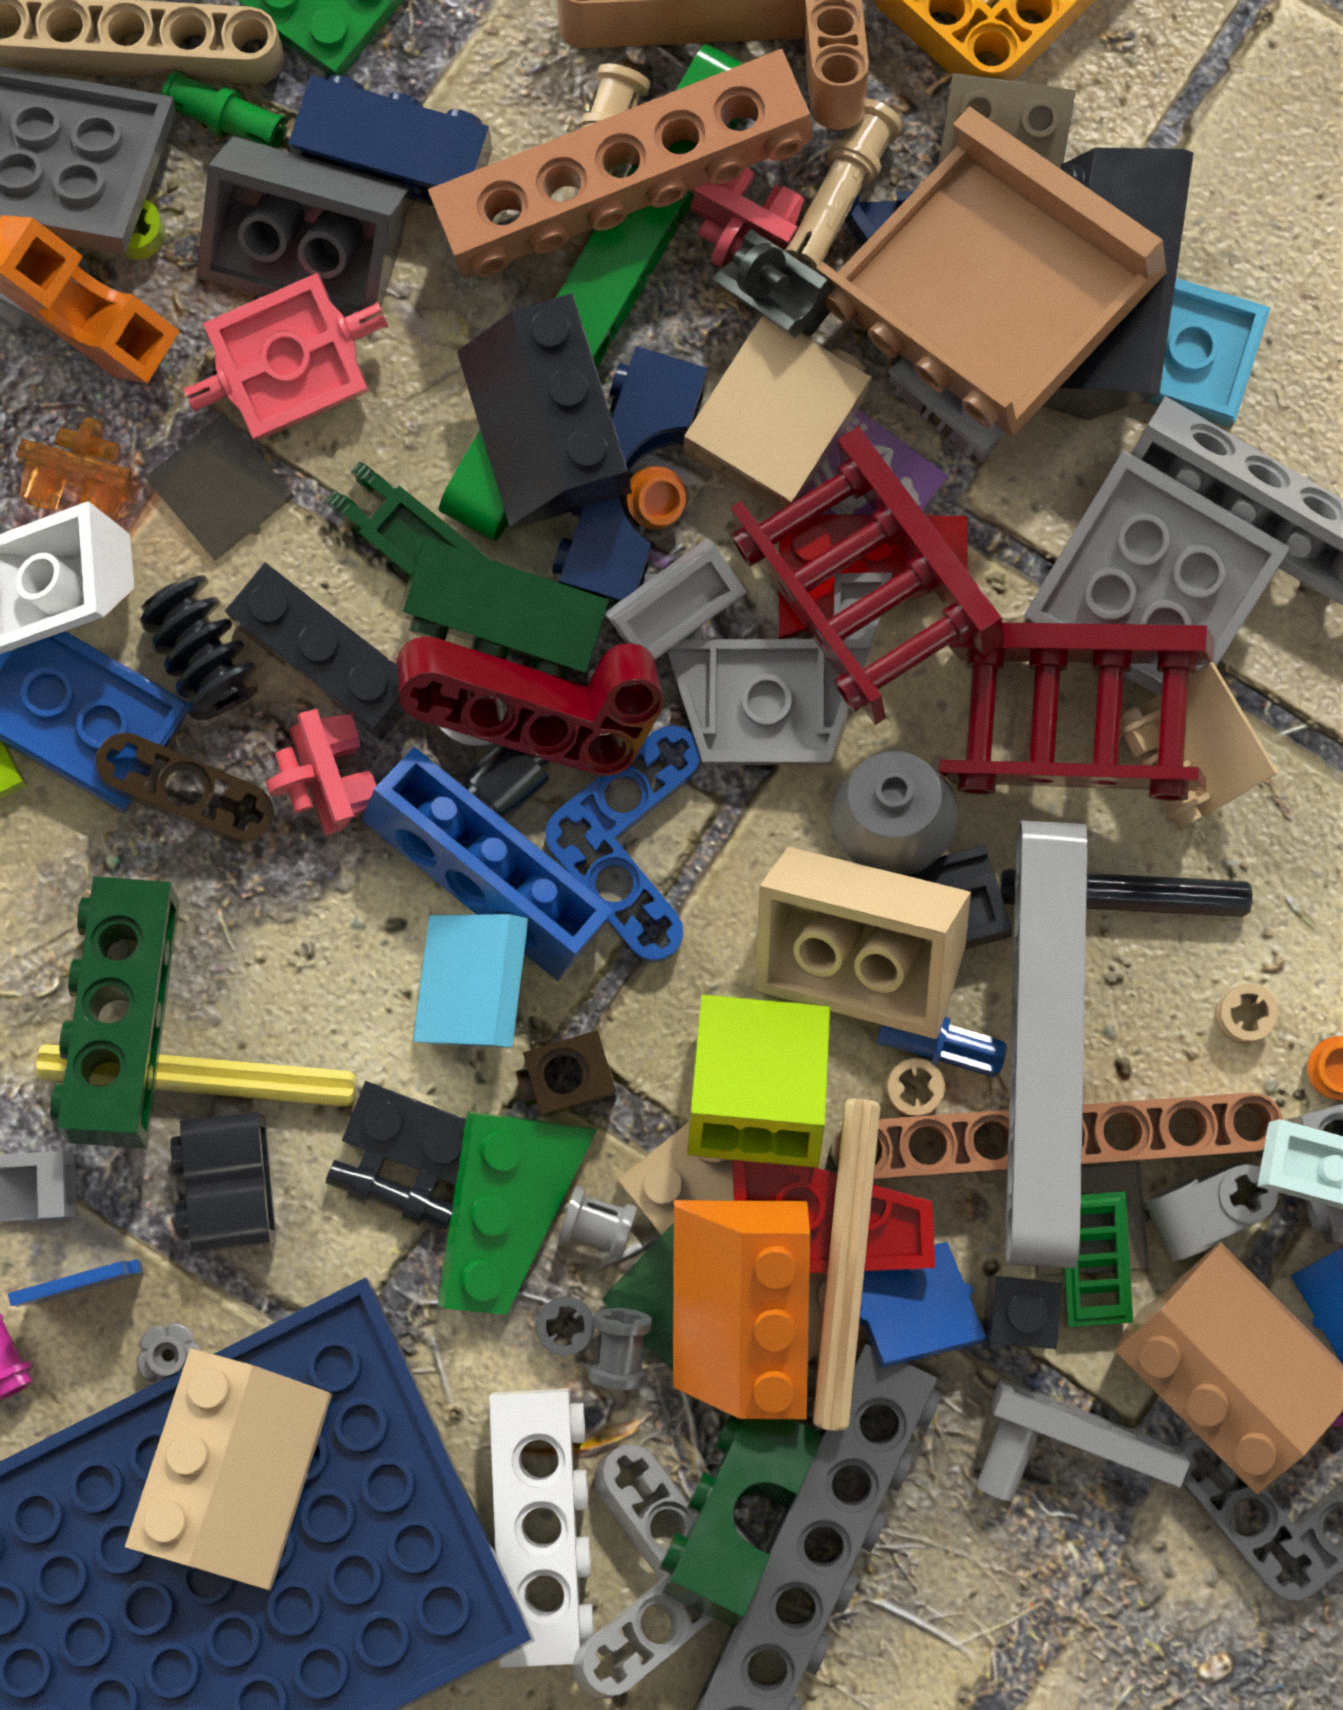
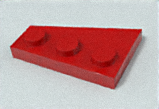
M821 514L779 541L778 552L793 572L872 522L871 515ZM926 515L968 571L967 516ZM885 543L839 573H892V578L908 569L906 562L910 558L899 543L892 547ZM833 576L808 592L827 620L834 616ZM778 591V639H789L799 636L800 632L807 630ZM920 591L906 601L925 596L926 594Z
M732 1160L734 1201H807L810 1226L809 1273H827L837 1173L814 1167ZM873 1184L864 1271L936 1268L932 1201Z

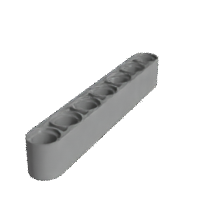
M1020 821L1018 826L1015 867L1006 1260L1008 1265L1076 1268L1078 1261L1081 1204L1087 889L1086 824Z

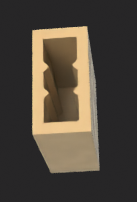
M762 316L684 436V454L775 510L780 511L804 495L838 442L837 439L841 437L865 400L871 376L864 373V365L851 354L840 349H834L831 353L811 341L812 335L807 337L802 332L797 338H794Z

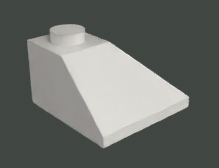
M89 501L0 534V654L103 618L134 589L130 534Z

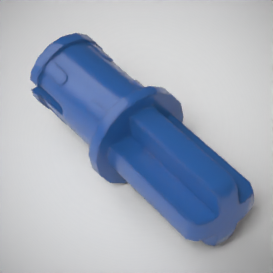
M945 1017L937 1039L881 1025L876 1045H885L932 1059L931 1064H934L936 1067L938 1061L990 1077H997L999 1075L1007 1053V1044L1004 1041L949 1025L951 1018Z

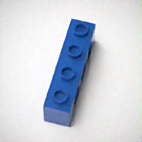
M413 747L372 792L361 821L476 915L511 914L528 918L524 954L557 981L563 977L593 942L614 910L416 747Z

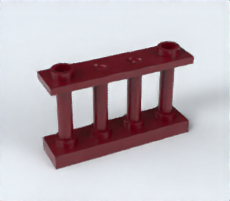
M857 426L837 439L842 463L836 467L837 475L760 524L756 522L743 502L739 501L731 507L737 531L732 533L730 537L738 553L749 567L756 563L761 565L837 671L839 677L834 679V684L848 707L854 713L863 708L872 722L877 725L886 719L882 695L878 691L880 688L957 639L961 643L970 639L980 654L984 656L1004 643L1001 615L861 428ZM849 496L856 500L864 496L875 511L871 514L872 522L792 572L774 547V544ZM887 543L892 547L899 543L910 558L906 562L908 569L827 620L808 592L881 545ZM934 590L946 606L942 610L943 618L862 669L843 640L918 592L922 591L927 595Z
M1003 622L1004 643L984 656L980 654L970 639L964 643L957 639L948 645L960 660L966 661L967 667L972 668L966 760L940 759L939 772L951 783L957 784V791L967 794L989 795L995 793L996 785L1149 790L1150 798L1164 801L1187 800L1189 791L1206 792L1207 779L1200 768L1184 767L1189 674L1196 672V665H1206L1212 661L1214 662L1215 639L1207 625ZM1004 661L1029 662V668L1035 670L1029 762L991 761L997 670L1004 669ZM1068 662L1092 663V669L1098 671L1092 764L1054 763L1060 672L1067 670ZM1131 664H1157V671L1163 672L1157 766L1119 765L1124 673L1131 671Z

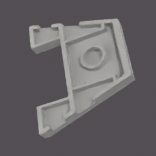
M892 573L836 574L834 576V616L891 580ZM645 574V583L657 574ZM881 617L843 640L862 669L865 667ZM702 625L667 651L704 765H831L850 708L834 684V679L838 678L839 674L814 639H703Z

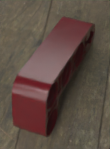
M434 637L414 638L407 642L398 652L396 661L400 701L402 708L409 716L429 724L600 776L617 775L628 769L639 753L664 703L654 656L647 648L639 644L626 643L608 650L601 658L587 686ZM637 683L636 685H633V686H628V687L626 686V685H628V684ZM488 696H492V697H493V698H489V699H480V698L488 697Z

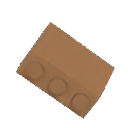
M1221 1242L1133 1318V1323L1128 1324L1115 1348L1120 1357L1257 1495L1304 1457L1343 1411V1364Z

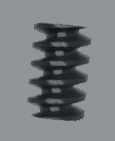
M205 575L184 579L162 588L144 602L141 606L144 612L140 617L143 630L148 633H156L152 639V646L155 652L161 655H168L164 661V669L167 674L180 676L176 682L177 693L183 698H192L188 704V713L190 717L196 720H207L234 709L254 696L259 689L257 686L246 687L244 681L255 672V664L248 662L234 666L232 659L244 649L243 642L236 640L222 644L220 640L232 628L231 620L225 618L210 622L208 618L220 606L219 598L210 597L199 600L196 596L209 583Z

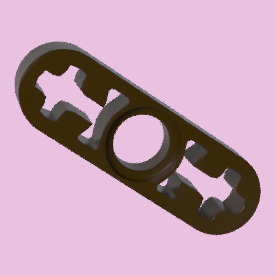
M132 733L114 734L101 744L95 754L93 761L94 774L98 782L105 789L227 841L237 844L253 842L262 836L272 824L274 817L273 804L268 794L260 787ZM124 747L130 748L135 751L133 762L150 771L154 767L155 758L164 761L166 766L159 772L154 781L153 795L141 789L149 779L143 775L129 772L124 780L114 777L115 765L106 760L107 754L119 755ZM178 771H186L198 778L201 783L202 794L196 804L184 807L176 805L169 799L165 787L166 781L171 774ZM215 783L225 787V791L218 798L223 802L237 805L243 798L253 801L251 812L259 816V823L249 822L242 830H239L233 826L235 816L231 812L219 807L213 810L212 819L201 815V812L209 805L213 798Z

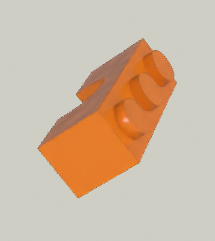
M2 215L0 217V292L113 377L148 384L180 331L133 294L113 290L83 271L78 266L83 256L33 217Z

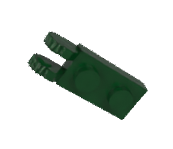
M359 462L351 471V474L365 491L372 493L380 501L384 502L370 518L349 497L336 491L326 500L327 505L338 516L358 531L362 540L408 577H410L419 546L426 538L489 559L400 485L395 488L363 462Z

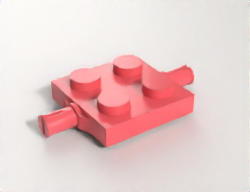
M315 273L204 322V328L215 351L217 374L189 387H184V392L190 398L188 402L194 412L228 397L240 409L252 438L259 441L370 392L357 362V345L355 340L384 327H389L388 322L378 302L344 317L332 304L321 277L318 273Z

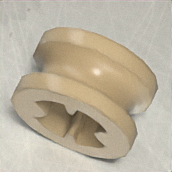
M1243 984L1228 990L1220 997L1215 1009V1020L1219 1030L1227 1038L1238 1043H1250L1265 1038L1273 1031L1278 1021V1006L1275 998L1267 989L1257 984ZM1241 996L1252 998L1249 1005L1259 1004L1262 1011V1018L1252 1022V1031L1242 1030L1241 1027L1244 1022L1234 1023L1231 1017V1009L1241 1005Z
M912 1058L902 1061L890 1071L886 1079L885 1093L887 1100L895 1111L904 1116L914 1117L928 1114L939 1106L944 1097L945 1082L942 1073L934 1064L925 1059ZM909 1070L910 1076L914 1077L917 1075V1070H920L929 1077L925 1089L931 1097L924 1105L920 1104L918 1098L913 1100V1106L901 1099L900 1096L904 1092L905 1087L899 1081V1078L905 1071Z

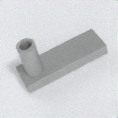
M999 1377L990 1403L993 1414L1002 1419L976 1487L998 1499L1013 1501L1039 1433L1180 1488L1190 1462L1187 1456L1181 1453L1180 1448Z

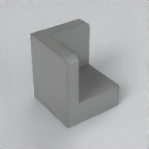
M52 1151L0 1154V1221L78 1218L76 1153Z

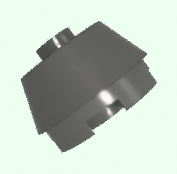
M902 751L882 752L862 762L842 780L834 794L831 805V824L834 835L839 845L855 863L905 876L917 873L935 862L950 845L958 825V804L947 780L923 759Z

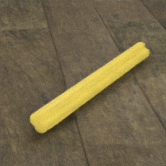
M45 1044L40 1047L36 1062V1072L39 1078L64 1082L67 1059H61L59 1045ZM159 1054L155 1090L348 1107L353 1104L355 1098L356 1076L350 1071ZM114 1062L99 1065L90 1076V1084H111L119 1075L120 1065Z

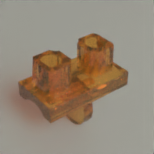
M87 416L83 420L78 432L62 427L57 430L55 445L71 449L73 452L21 438L16 457L25 467L22 474L19 496L26 504L48 511H56L64 485L67 483L83 488L78 505L89 501L115 522L125 500L136 503L141 485L138 482L132 481V471L130 469L97 460L99 457L116 462L120 454L121 445L104 440L103 422Z

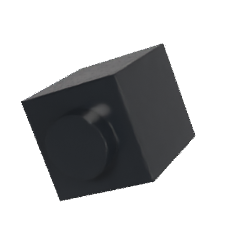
M987 1275L983 1330L987 1337L985 1341L1057 1349L1062 1283Z

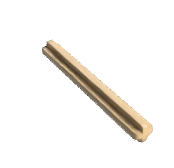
M851 1098L847 1099L844 1104L813 1411L815 1427L824 1430L842 1431L846 1430L849 1426L880 1118V1105L874 1100Z

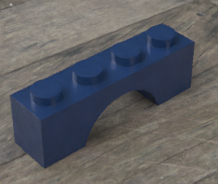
M638 346L635 347L630 365L619 363L612 381L609 399L618 401L612 421L628 473L642 458L651 452L667 446L684 444V436L698 416L707 388V367ZM620 497L571 512V515L580 517L573 540L565 537L561 539L552 569L553 574L561 576L559 583L608 599L609 602L606 608L608 610L644 584L645 574H647L651 562V543L643 538L629 523L622 509Z

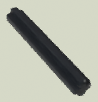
M1015 869L1004 870L999 878V888L1005 905H1015ZM1087 873L1086 909L1243 917L1250 913L1253 902L1252 887L1247 881Z

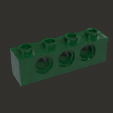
M93 876L90 897H82L80 900L77 928L79 935H85L82 958H73L68 979L69 995L76 997L73 1021L64 1020L59 1041L61 1059H67L64 1084L55 1083L50 1102L51 1121L58 1123L57 1128L68 1143L147 1149L180 903L171 882ZM123 939L137 941L134 953L128 958L119 961L107 958L108 951L114 943ZM122 1000L129 1003L127 1013L120 1020L113 1023L98 1021L101 1009L109 1002ZM107 1062H114L120 1065L119 1075L111 1084L102 1087L90 1085V1076L96 1067Z

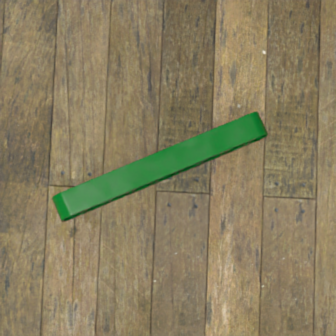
M704 44L696 54L676 90L744 63L708 44ZM742 117L731 120L726 126L729 129L735 130ZM681 140L673 143L668 148V151L674 154H686L692 151L697 144L692 141ZM633 164L626 177L635 173L638 167ZM691 189L686 191V194L680 200L665 207H653L650 205L628 214L622 223L611 229L603 231L594 230L557 294L556 298L573 293L596 369L601 364L690 209L694 197ZM479 429L450 479L441 498L438 511L495 542L509 523L481 430Z

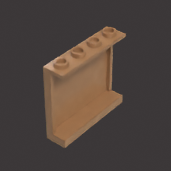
M969 106L953 123L957 147L838 272L823 261L816 267L818 274L828 279L835 287L824 301L825 306L834 316L847 324L854 319L868 330L867 333L872 342L886 355L895 358L898 354H901L915 365L916 373L929 387L939 393L948 389L962 400V406L976 422L986 428H991L995 424L1013 438L1167 273L1163 240Z

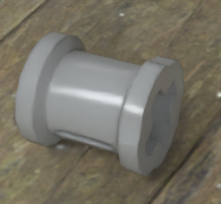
M576 1185L558 1241L568 1244L574 1239L607 1250L611 1258L620 1260L637 1206L626 1204L624 1207H620L587 1196L586 1189Z

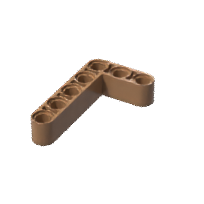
M557 0L560 36L566 43L579 48L803 38L809 104L813 119L819 125L828 129L843 130L857 125L865 116L869 61L862 0Z

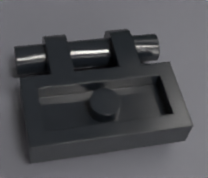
M365 1081L342 1138L343 1142L364 1149L365 1153L358 1168L335 1159L329 1169L325 1183L348 1192L347 1199L366 1206L370 1200L401 1212V1220L420 1226L422 1221L446 1230L451 1220L453 1204L433 1197L439 1179L456 1184L466 1119ZM386 1158L419 1170L412 1189L379 1176Z

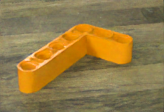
M873 0L882 13L951 76L952 73L1008 81H1015L1095 1L1000 0L991 9L982 0ZM1025 10L1035 11L1045 21L1039 24H1030L1022 20L1017 13ZM940 11L949 12L957 18L958 22L951 25L939 24L931 15ZM981 52H992L999 56L1003 63L997 66H987L979 62L975 55Z

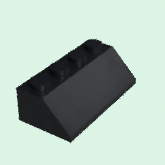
M1095 147L1061 164L1060 169L1163 240L1167 273L1043 404L1044 407L1091 420L1159 396L1194 152L1186 149Z

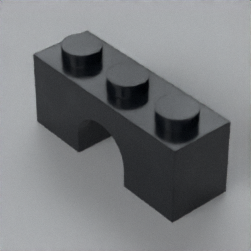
M266 562L263 563L224 610L239 631L281 664L285 665L287 663L318 687L330 699L333 705L346 715H351L356 723L380 742L405 713L399 696L397 665Z

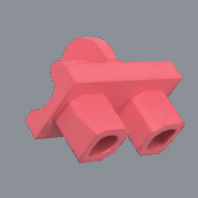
M746 167L741 175L729 182L722 184L708 182L691 189L694 197L690 210L706 219L698 235L716 245L710 261L712 264L723 268L741 248L743 238L750 229L782 250H785L797 231V225L803 210L804 198L783 185H775L763 207L744 197L754 181V172L749 167Z
M316 708L299 713L297 716L299 723L289 729L300 767L292 747L277 751L275 756L281 773L269 778L265 783L270 796L289 794L295 813H301L313 808L307 791L308 787L323 833L327 836L343 831L353 817H357L365 812L376 783L369 770L340 777L334 758L357 752L360 748L357 728L351 715L329 716L320 719Z

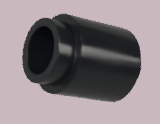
M495 744L463 774L467 780L462 786L507 821L550 780L543 768L551 761Z

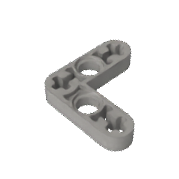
M636 1444L622 1445L602 1457L597 1463L594 1473L595 1488L600 1498L660 1581L585 1641L576 1652L573 1661L574 1678L578 1686L587 1695L597 1699L611 1698L631 1689L713 1620V1618L689 1606L685 1607L683 1603L661 1593L669 1577L668 1573L659 1569L667 1549L659 1546L651 1535L650 1525L652 1518L657 1512H665L672 1515L680 1525L681 1534L687 1537L696 1514L687 1509V1501L655 1457L646 1448ZM618 1464L623 1468L633 1464L637 1468L639 1474L633 1480L635 1488L630 1485L620 1489L614 1479L621 1472ZM656 1492L660 1500L643 1508L637 1515L632 1507L644 1501L641 1496L645 1498ZM649 1606L662 1608L671 1620V1634L663 1644L649 1641L642 1632L641 1617ZM689 1615L693 1617L692 1621H690ZM621 1628L623 1630L624 1636L619 1633V1630ZM628 1643L635 1653L627 1655L613 1668L617 1681L612 1677L599 1680L593 1671L600 1664L599 1657L595 1652L598 1651L599 1654L604 1656L619 1650ZM639 1655H641L644 1658V1661L642 1663L640 1661Z

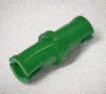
M178 70L171 72L163 85L161 95L174 98L175 111L206 124L207 130L213 135L224 138L229 134L280 149L285 140L288 129L285 127L288 124L287 117L281 114L277 115L242 100L240 92L235 89L223 87L219 90L188 77Z

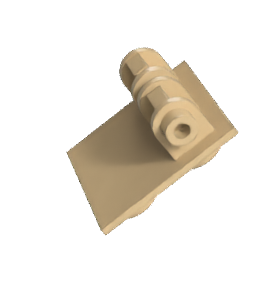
M1213 661L1189 675L1184 767L1200 768L1207 779L1206 792L1189 791L1188 799L1184 801L1161 800L1168 812L1165 818L1168 822L1174 820L1180 831L1279 773ZM1162 693L1140 708L1135 707L1122 715L1120 739L1124 738L1135 758L1140 762L1138 765L1157 766Z

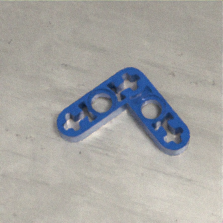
M678 726L662 727L649 735L628 769L617 775L599 776L551 816L545 830L546 843L552 856L561 867L614 909L607 920L608 924L632 953L641 960L650 963L664 962L676 954L683 940V925L676 911L622 848L617 839L688 783L697 773L701 756L695 737L685 728ZM666 742L669 746L675 748L682 743L687 747L683 754V761L686 767L678 771L676 767L669 765L656 774L655 781L663 787L654 793L646 776L632 765L639 760H643L644 766L648 771L661 759V751L658 747L660 744ZM618 779L633 781L642 792L640 804L636 809L628 813L613 811L605 801L606 789L612 782ZM567 821L575 827L580 826L584 822L590 826V829L585 834L587 844L596 855L603 845H607L613 852L597 859L584 876L576 869V867L587 863L580 850L574 845H570L565 849L558 845L563 839V832L560 826ZM609 867L624 869L633 880L631 893L627 898L618 902L603 899L596 890L598 876ZM643 893H646L653 901L642 906V910L655 924L665 919L671 925L666 932L669 944L663 949L655 943H651L646 947L639 943L638 940L643 936L644 931L642 925L633 915L630 916L624 925L616 917L632 909Z

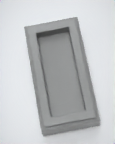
M706 538L605 612V615L625 643L639 644L647 648L656 660L747 592L713 542Z

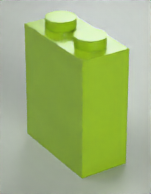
M701 994L687 1156L819 1168L825 1128L830 1006Z

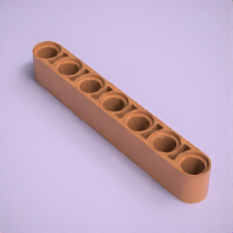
M1259 1093L1082 1104L1081 1165L1256 1152L1264 1149L1268 1123L1278 1119L1283 1120L1277 1104L1271 1098ZM1241 1106H1248L1254 1109L1260 1117L1261 1131L1253 1141H1246L1235 1131L1233 1125L1234 1115ZM1009 1110L879 1119L877 1138L879 1151L875 1162L873 1180L1008 1171ZM1177 1110L1191 1114L1196 1120L1198 1127L1197 1136L1189 1146L1180 1145L1170 1135L1168 1129L1169 1120ZM1113 1114L1123 1116L1133 1127V1141L1124 1151L1114 1149L1105 1140L1103 1133L1104 1125ZM982 1124H993L1000 1128L1005 1135L1006 1149L997 1160H988L980 1156L975 1149L974 1134ZM917 1129H930L941 1139L942 1154L931 1165L919 1163L910 1154L909 1139ZM842 1130L836 1134L831 1143L830 1155L833 1165L837 1170Z

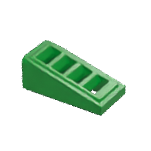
M1125 1192L1081 1195L1080 1215L1107 1213L1109 1226L1080 1228V1242L1110 1239L1111 1252L1078 1255L1076 1268H1061L1066 1326L1068 1328L1133 1323L1129 1232ZM1113 1266L1114 1278L1079 1281L1078 1268ZM1115 1291L1116 1305L1081 1307L1080 1294Z

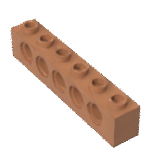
M779 49L430 188L428 191L463 280L474 275L477 277H489L506 269L512 260L532 252L537 254L553 252L564 246L570 237L592 228L597 231L611 229L622 223L630 213L650 205L653 207L671 205L680 200L686 194V191L708 182L712 184L729 182L741 175L746 167L768 158L772 161H779L795 155L803 148L804 144L812 141L810 112L782 49ZM738 117H747L755 121L752 127L743 131H735L726 126L731 120ZM681 140H688L697 144L692 151L686 154H674L668 151V148L673 143ZM630 163L638 167L635 173L625 178H616L609 175L610 171L619 164ZM571 186L579 189L578 194L568 201L560 202L551 199L553 193L559 188ZM513 209L521 212L520 216L510 224L497 225L492 222L495 216L504 210Z

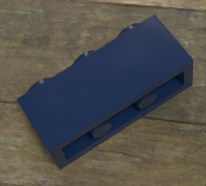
M310 75L288 142L291 153L409 185V199L432 206L434 204L428 189L487 166L493 150L489 126L484 125L477 116L469 112L451 109L447 111V114L425 108L419 100L407 94L392 92L386 97L365 91V88L360 83L338 75L331 76L329 80Z

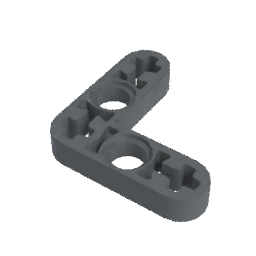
M1193 1435L1181 1443L1179 1446L1180 1451L1187 1456L1190 1462L1182 1485L1270 1591L1279 1597L1291 1601L1304 1600L1316 1593L1343 1570V1545H1333L1327 1540L1323 1530V1523L1328 1513L1336 1508H1343V1480L1294 1522L1291 1521L1266 1489L1257 1495L1244 1481L1242 1485L1225 1492L1215 1507L1210 1498L1222 1492L1209 1478L1201 1475L1194 1479L1191 1475V1472L1197 1466L1195 1459L1192 1457L1194 1452L1199 1449L1207 1454H1212L1214 1451L1198 1435ZM1219 1458L1214 1464L1216 1471L1225 1482L1233 1484L1237 1474ZM1244 1498H1254L1262 1504L1265 1510V1522L1257 1533L1244 1536L1235 1531L1232 1526L1231 1511L1238 1501ZM1280 1527L1286 1534L1274 1540L1275 1543L1285 1554L1295 1559L1303 1555L1305 1559L1299 1567L1300 1573L1304 1578L1298 1584L1288 1579L1278 1582L1276 1577L1283 1569L1271 1552L1263 1549L1258 1559L1253 1554L1254 1549L1271 1542Z

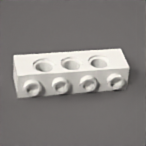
M571 1388L493 1392L489 1395L495 1553L535 1638L534 1642L501 1658L500 1668L573 1664L578 1649L594 1635L593 1605H580L579 1578L591 1577L589 1536L577 1537L576 1510H588L587 1470H574L573 1443H585L584 1403H571ZM534 1440H543L550 1443L556 1449L559 1459L558 1467L555 1471L546 1476H535L529 1473L523 1466L521 1459L522 1450L526 1444ZM535 1508H548L555 1512L561 1522L560 1535L547 1543H539L531 1539L524 1527L525 1516ZM538 1576H551L555 1578L564 1590V1600L562 1603L550 1610H542L535 1607L527 1595V1585L531 1580Z

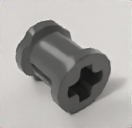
M607 1308L599 1310L594 1314L593 1325L594 1328L599 1330L596 1363L589 1367L588 1377L592 1383L614 1390L638 1389L647 1383L648 1373L642 1367L644 1336L652 1330L653 1320L651 1316L644 1312L626 1308Z

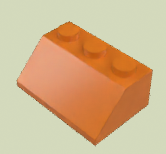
M674 1200L673 1388L739 1419H807L810 1226L807 1201Z

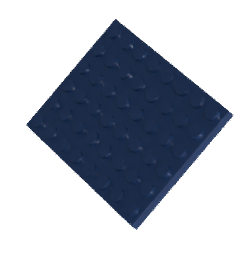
M367 1277L214 1353V1355L250 1364L332 1394L271 1591L125 1547L183 1369L0 1461V1710H402L535 1641L376 1291Z

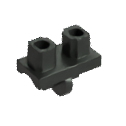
M752 229L744 236L741 248L735 253L733 260L727 266L719 269L712 278L719 287L794 338H797L801 332L807 337L814 334L830 313L824 301L835 288L828 279Z

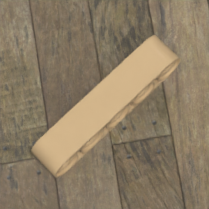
M0 0V31L9 25L20 26L15 35L0 39V66L31 72L165 80L171 72L178 70L183 72L184 75L200 82L258 85L266 84L275 79L282 71L285 61L284 50L274 21L262 9L254 7L143 0ZM77 28L82 30L80 35L71 42H58L60 35L68 29ZM128 33H143V37L139 42L131 46L118 45L121 38ZM198 35L205 37L203 43L195 49L185 50L179 48L183 40L190 36ZM260 39L267 42L256 53L248 54L240 51L241 47L250 40Z

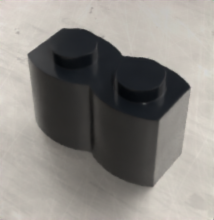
M259 1112L180 1121L181 1136L171 1137L170 1142L174 1174L184 1175L186 1183V1201H178L176 1204V1222L180 1240L190 1239L191 1250L198 1253L276 1244L275 1211L270 1180V1158L265 1115Z

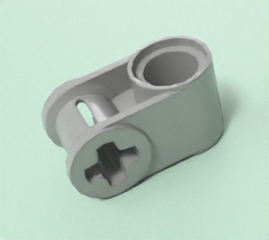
M1239 1163L1226 1165L1198 1179L1195 1178L1177 1184L1144 1201L1171 1262L1200 1253L1220 1243L1225 1237L1258 1223L1271 1215L1277 1205L1278 1192L1257 1187L1261 1167ZM1237 1178L1242 1182L1255 1183L1257 1191L1252 1192L1248 1196L1251 1204L1249 1208L1243 1204L1231 1203L1229 1196L1238 1190L1235 1181Z

